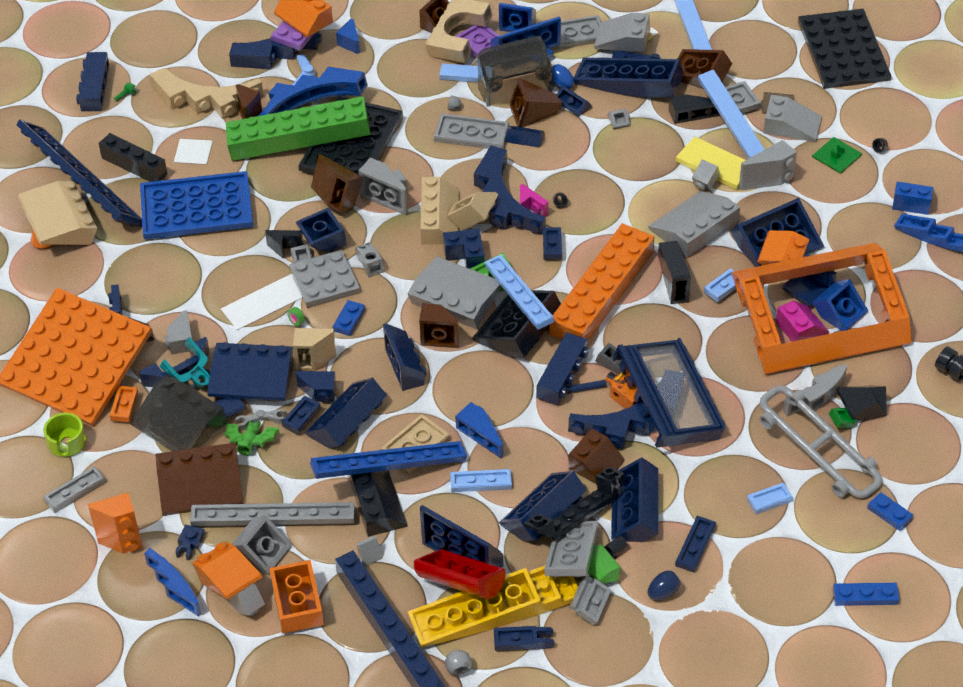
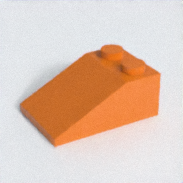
M227 541L217 544L215 549L201 554L197 560L192 562L201 583L227 600L263 578L261 573L247 558Z

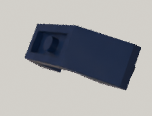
M204 337L195 341L208 358L210 351L207 338ZM191 350V358L172 367L179 375L186 374L199 362V357ZM156 363L139 371L141 384L145 387L171 389L179 385L171 376L163 372Z

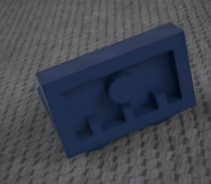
M832 270L789 279L782 285V289L808 307H812V302L836 281L837 272Z

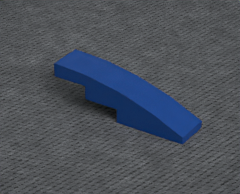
M901 214L894 225L896 229L929 244L963 252V234L955 233L954 227L937 225L936 219Z
M149 548L144 553L146 563L155 570L157 581L165 586L167 597L199 616L201 614L199 602L188 583L164 557Z

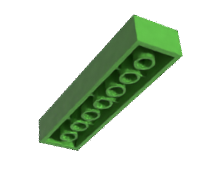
M364 96L226 122L227 147L232 161L371 135Z

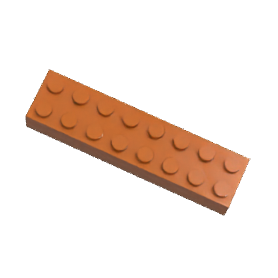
M622 223L553 314L554 322L549 324V335L562 340L567 332L586 338L589 341L654 252L655 236Z

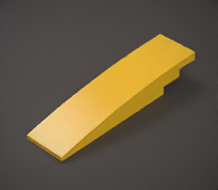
M545 565L531 571L523 568L505 575L501 590L491 599H485L461 591L407 612L422 648L505 626L571 604L578 588L573 576H545Z

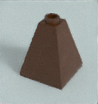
M518 78L509 106L517 127H525L557 114L558 109L562 107V101L558 99L557 94Z

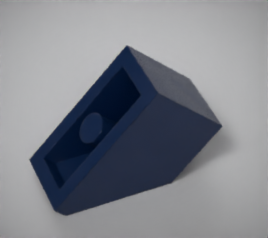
M296 371L297 386L310 398L317 402H335V371Z

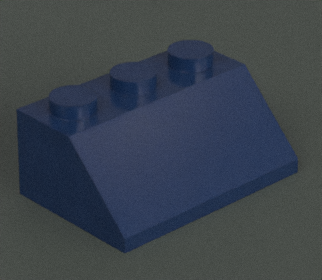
M387 323L383 324L385 351L401 390L405 391L423 386L426 370L423 365L420 366V356L418 352L414 351L413 339L408 337L406 331Z

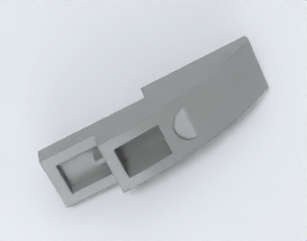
M843 364L839 367H834L826 373L815 376L812 380V386L802 390L805 395L803 401L814 411L826 404L837 393V387L842 386L846 377L847 365ZM788 397L784 399L783 412L786 416L801 410L798 406H793L789 402Z

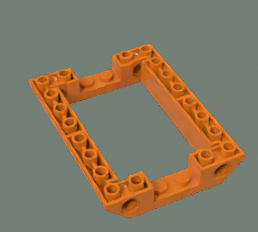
M876 243L733 271L731 273L741 305L748 308L756 333L753 341L765 375L911 344L910 317L886 251ZM864 262L868 281L874 280L884 307L881 312L883 323L781 344L762 285L861 265Z

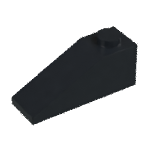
M687 94L669 97V113L674 124L721 116L710 98Z

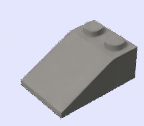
M629 13L601 22L594 49L645 53L650 32L649 14Z
M771 95L765 116L763 133L816 142L822 116L789 97Z
M781 140L741 163L739 189L748 190L778 186L794 178L797 151Z
M369 158L358 171L359 175L362 176L360 184L361 197L406 216L408 214L406 187L386 164Z

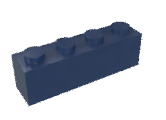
M87 52L86 59H83L84 71H81L82 82H79V94L76 96L77 104H80L81 111H102L110 66L107 52Z
M565 333L537 384L536 398L558 405L561 398L564 399L566 397L567 386L573 384L576 371H580L583 358L586 359L588 356V339Z

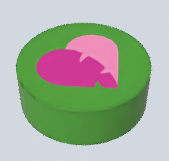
M292 307L287 311L288 318L293 325L299 326L305 322L304 314L298 307Z

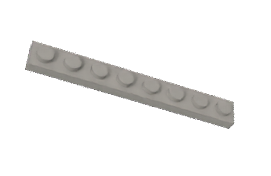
M355 503L192 505L190 523L191 526L248 525L253 518L266 515L274 525L354 524Z

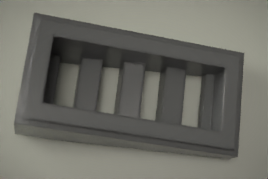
M608 343L598 354L595 361L620 375L622 372L620 371L619 364L622 360L613 361L617 348Z

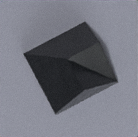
M886 386L837 387L836 391L851 419L886 417Z

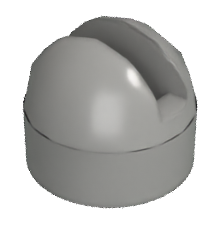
M451 95L447 109L457 110L461 106V100Z

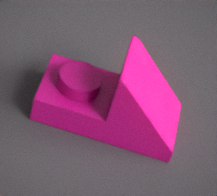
M521 184L520 204L528 210L531 209L536 214L544 217L547 216L549 202L524 184Z

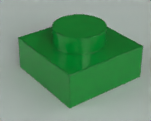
M832 408L828 413L837 428H853L856 424L855 419H851L846 408Z

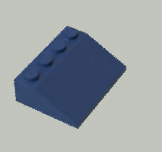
M799 198L744 221L730 231L739 249L755 267L763 266L757 260L769 230L794 231L808 238L809 242L804 255L824 247Z
M227 342L216 343L212 358L208 397L285 401L294 367L293 347Z
M424 505L420 506L423 545L433 551L443 549L500 568L504 566L503 553Z

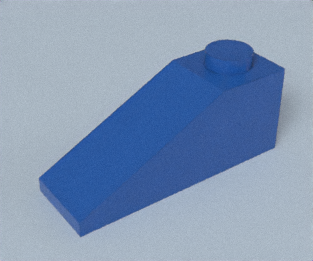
M470 402L455 416L456 429L499 458H502L503 443L490 418L481 406Z

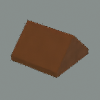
M430 0L419 10L420 28L432 33L441 15L447 9L449 1Z
M240 84L235 85L241 118L246 119L259 116L262 112L260 92Z

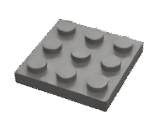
M342 250L289 264L292 276L307 308L360 293V287Z

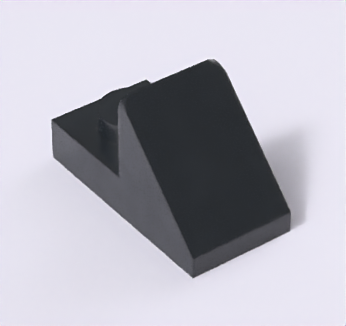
M265 230L267 246L281 258H284L285 248L298 247L304 244L303 234L300 230Z

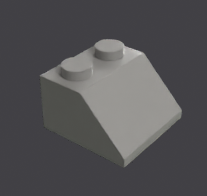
M266 515L253 518L232 543L256 569L265 574L270 573L269 568L274 567L292 545Z

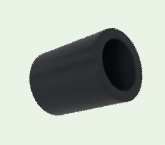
M618 536L605 545L604 548L614 558L625 550L628 544L622 536Z

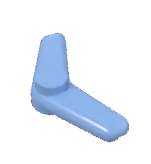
M304 54L297 55L302 73L292 85H295L302 75L316 77L313 66Z

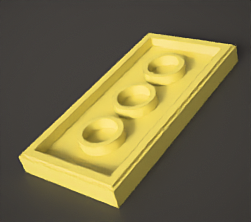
M695 136L676 156V162L695 171L702 159L718 166L720 175L716 181L735 190L739 188L741 163L745 159Z

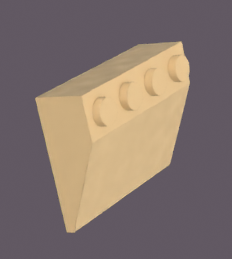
M56 181L18 194V199L40 244H92L97 226L74 181Z

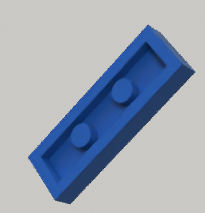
M897 582L833 584L835 606L899 604Z

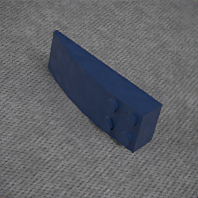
M583 57L574 76V82L590 88L621 95L669 98L676 95L684 74L680 59Z

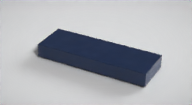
M697 515L675 561L676 567L695 573L716 527L715 521Z

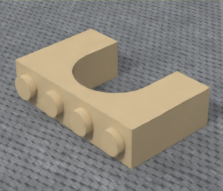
M451 0L444 14L441 15L438 24L434 27L431 36L426 40L425 47L428 55L465 63L472 52L469 39L454 37L448 34L452 29L462 24L486 27L493 16L490 4L474 0Z

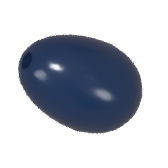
M663 571L650 583L647 590L648 596L652 600L666 599L678 591L681 582L673 571Z

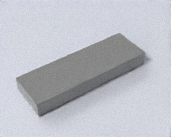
M94 466L43 496V499L51 510L56 513L105 484L106 480Z

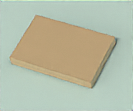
M421 414L382 446L380 450L446 443L450 440V434ZM417 467L403 468V470L410 474Z

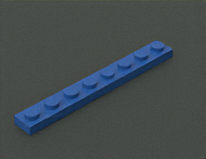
M461 441L315 457L311 458L310 465L315 478L319 479L466 461L467 454Z

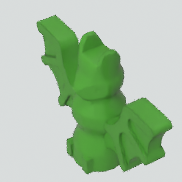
M250 420L243 434L239 433L237 424H226L227 431L225 432V437L230 438V443H236L237 451L246 456L251 454L253 446L259 445L263 448L265 443L275 441L274 438L280 431L276 427H267L261 434L257 435L261 422L254 423Z

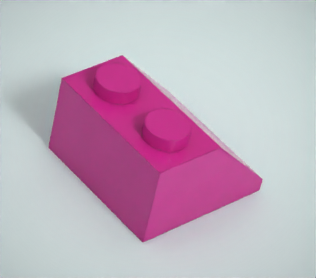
M791 301L777 308L776 323L791 342L829 334L828 329L808 306Z

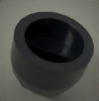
M877 138L873 141L872 147L876 152H883L887 149L888 142L884 138Z
M558 192L553 197V203L556 207L562 208L567 205L568 198L564 193ZM558 196L561 197L562 203H559Z

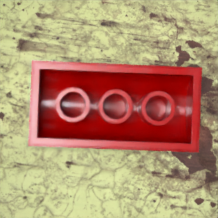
M443 549L414 560V569L420 578L485 599H491L496 596L505 580L506 570L504 568Z

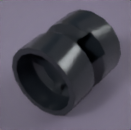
M947 346L936 359L935 367L944 373L949 372L950 377L961 381L963 379V354L958 356V351Z

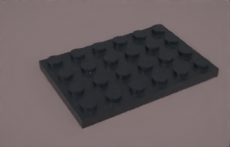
M864 8L798 16L800 29L823 89L891 81V73Z
M338 96L336 101L347 100L350 98ZM365 102L371 135L309 146L298 165L299 171L314 174L318 156L321 154L359 175L358 171L369 158L377 161L380 160L403 117V111Z

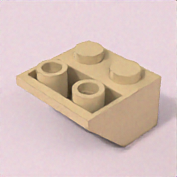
M476 192L453 204L447 217L461 231L468 227L472 228L475 224L484 222L489 217L488 213L496 204L495 200L498 194L496 192Z
M295 328L293 351L296 371H316L336 357L334 329Z

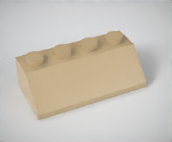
M422 177L421 244H443L444 232L458 231V227L447 215L453 204L459 201V189L441 177Z

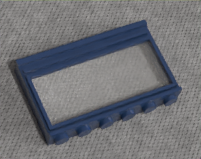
M681 338L670 341L628 346L621 344L617 346L613 359L614 361L622 360L620 364L621 372H626L628 369L630 375L627 380V386L633 387L635 384L637 390L634 400L635 402H640L642 399L644 402L641 411L642 417H648L650 414L652 418L649 431L652 433L657 429L659 433L655 443L656 448L720 439L725 430V422L721 419L717 407L713 403L709 391L706 389L701 375L698 374L694 361L691 360Z

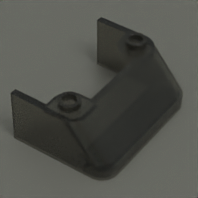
M539 36L485 48L477 55L478 90L487 107L490 106V93L499 91L503 86V80L535 72L536 78L544 81L547 89L552 91V69L546 45Z

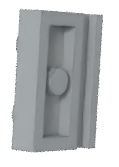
M587 574V576L582 577L569 609H573L577 612V615L594 625L600 618L611 589L597 579H592L589 577L590 574Z

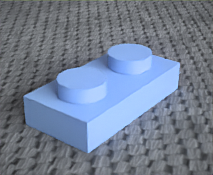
M730 268L705 286L704 293L716 302H719L734 291L736 286L731 274L733 270Z

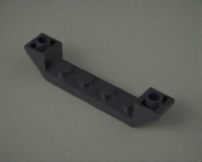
M611 467L604 469L595 476L597 490L553 519L538 513L526 521L524 527L557 541L613 503L623 481L624 473Z

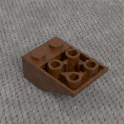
M319 154L311 188L327 206L339 213L354 209L362 176Z

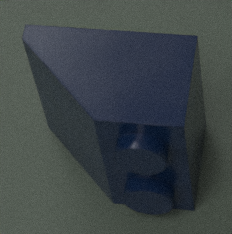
M329 207L296 221V225L312 248L333 252L347 245L345 231Z

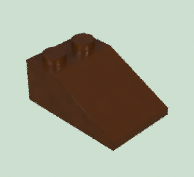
M682 49L677 58L680 59L684 74L681 82L701 89L704 88L698 81L699 75L714 69L721 82H723L733 64L724 50Z

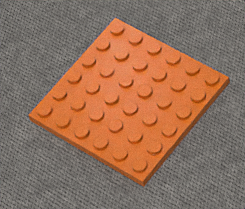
M56 288L2 370L0 385L61 413H72L78 416L82 422L93 427L153 330L147 325L60 288Z

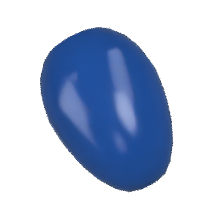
M555 64L550 68L548 76L553 84L560 88L562 86L568 89L573 87L574 78L565 66Z

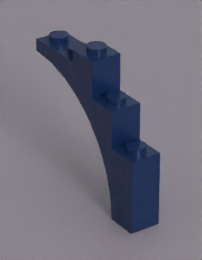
M316 32L302 49L317 50L318 44L322 42V33ZM271 38L255 42L232 43L229 53L231 67L271 70L276 58L294 60L295 54L299 50L271 41Z
M491 145L474 172V186L483 188L482 192H496L498 194L495 200L496 204L490 210V225L506 230L509 225L543 235V228H546V217L533 213L511 196L502 179L503 171L507 164V150Z
M665 370L660 383L657 385V389L674 421L684 387L685 374ZM642 400L629 408L603 415L570 413L568 431L586 435L592 428L607 436L616 448L625 449L629 432L644 435L650 434L649 425L652 418L650 414L648 417H642L641 411L644 406Z

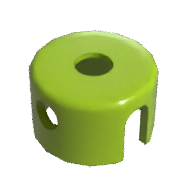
M59 413L50 417L44 425L43 432L47 448L52 454L59 457H69L79 453L85 446V431L83 423L78 416L72 413ZM70 438L66 442L67 446H63L61 444V441L63 439Z

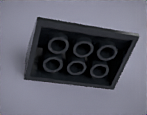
M531 290L553 316L561 305L555 291ZM507 295L472 339L506 356L524 358L548 329L549 325L537 330L512 298Z

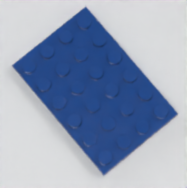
M247 171L140 183L144 240L253 227Z

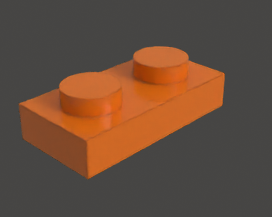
M118 386L110 413L111 421L130 422L139 393L138 387Z

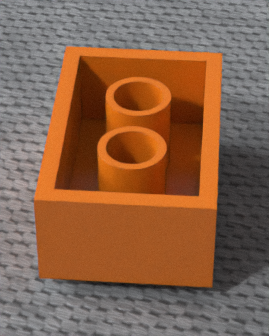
M311 560L269 568L282 634L324 625Z

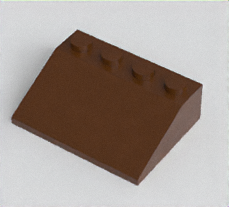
M236 443L155 454L162 516L191 512L192 505L243 504Z

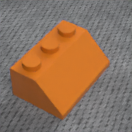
M280 0L274 10L276 16L307 38L333 22L332 6L323 0Z
M129 492L88 504L98 544L120 553L133 552L143 548Z

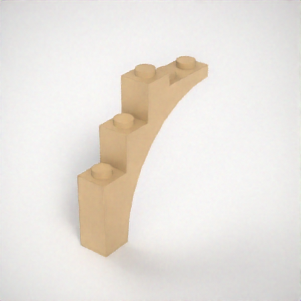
M165 67L150 74L153 89L171 109L187 103L196 114L213 108L224 119L237 113L238 100L235 85L212 87L193 84L173 75ZM259 78L240 84L259 91L260 96L264 95L262 81Z

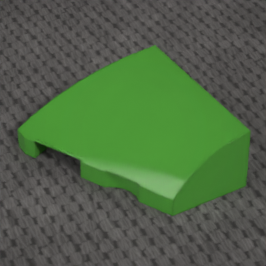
M602 544L595 545L588 570L589 577L595 578L603 584L618 581L621 567Z

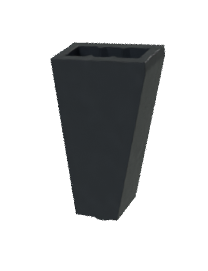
M661 242L658 245V258L670 304L688 303L691 275L678 242Z

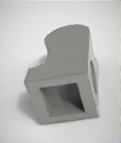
M370 242L355 247L357 258L365 268L368 278L384 272L382 258Z

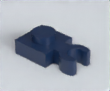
M185 524L178 538L179 546L175 550L176 557L179 558L181 553L186 552V560H190L192 557L191 550H198L205 535V530Z

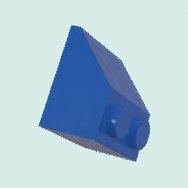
M499 3V31L512 32L536 24V9L533 7Z
M896 181L892 209L929 215L933 187Z
M850 279L834 282L812 302L820 317L841 331L850 328L868 311Z

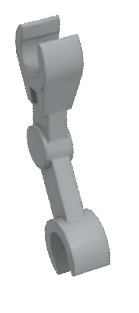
M283 409L270 412L258 410L247 417L243 415L238 416L235 421L236 424H239V430H245L250 420L255 422L267 419L282 424L283 419L287 415Z

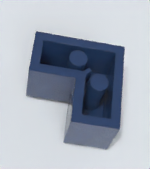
M480 229L443 233L445 260L464 259L465 267L468 269L485 262Z

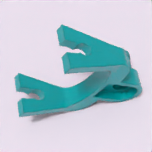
M188 337L184 345L199 357L197 365L183 375H179L165 359L162 361L160 368L178 384H185L191 380L197 389H203L208 385L210 379L209 373L203 368L208 358L197 344Z

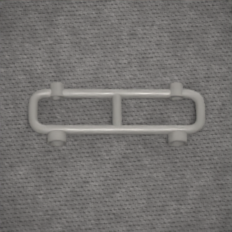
M779 385L771 388L760 398V408L764 412L759 418L761 424L766 429H771L777 424L836 480L831 486L836 496L843 498L847 493H850L856 498H866L881 486L882 477L876 469V460L872 457L865 459L803 401L805 395L801 390L793 392L788 387ZM778 393L785 394L793 406H798L825 433L809 445L768 406V401ZM832 438L860 464L863 472L869 473L874 478V482L864 490L856 489L816 449Z

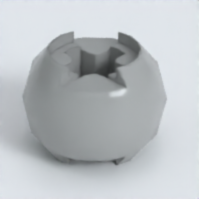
M453 650L445 659V668L448 673L454 676H464L472 667L470 655L463 650Z

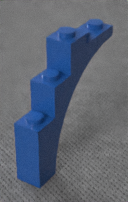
M327 67L321 77L302 75L295 85L276 83L269 92L270 101L259 116L294 110L297 107L321 98L343 95L361 96L368 86L365 73L356 70Z

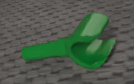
M126 83L124 90L114 97V100L118 101L127 93L136 94L137 89L134 88L136 85Z

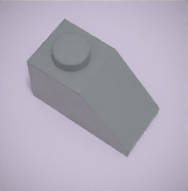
M187 310L183 311L167 327L168 336H164L166 348L170 347L171 355L190 351L184 345L188 337L192 339Z
M255 583L228 599L230 604L240 614L248 616L255 615L260 611L259 608L265 605Z

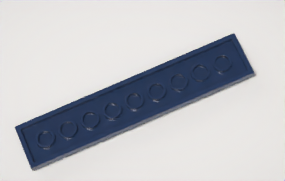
M19 119L16 125L21 129L20 132L26 137L31 138L30 142L40 147L42 153L50 156V160L53 163L60 165V170L69 174L72 181L80 184V188L83 191L92 195L91 199L100 203L103 210L111 213V217L118 222L124 221L130 226H142V218L46 129Z

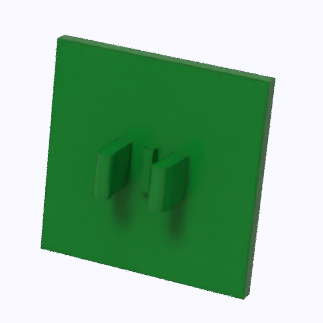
M833 137L815 152L812 157L841 174L862 156V153Z

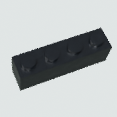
M109 133L98 143L102 159L149 182L161 181L168 175L165 159L118 136Z

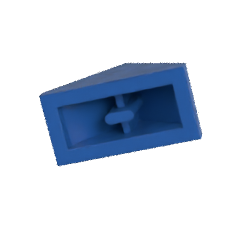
M350 19L336 32L337 45L358 54L360 53L359 39L354 19Z

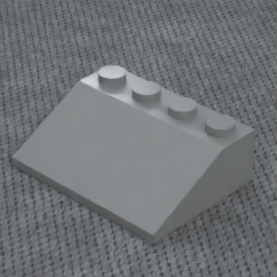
M699 191L648 226V229L665 242L677 241L682 255L688 258L739 222L740 206L727 197Z
M436 256L416 277L408 291V296L411 304L421 308L422 303L441 304L459 323L477 330L501 285L494 278Z

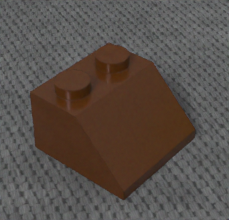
M422 303L419 319L421 346L459 348L458 320L441 304Z
M591 428L569 453L568 469L596 484L595 476L608 467L617 470L624 462V458L607 436Z

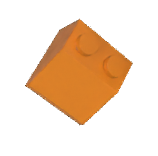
M769 230L757 262L767 265L802 258L809 239L794 231Z

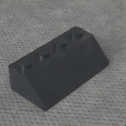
M389 470L348 475L367 537L407 527Z

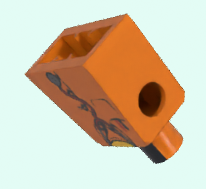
M628 369L619 376L609 372L605 379L607 383L611 384V398L624 409L638 403L634 400L637 390L636 385L634 384L633 387L627 386V380L630 375Z

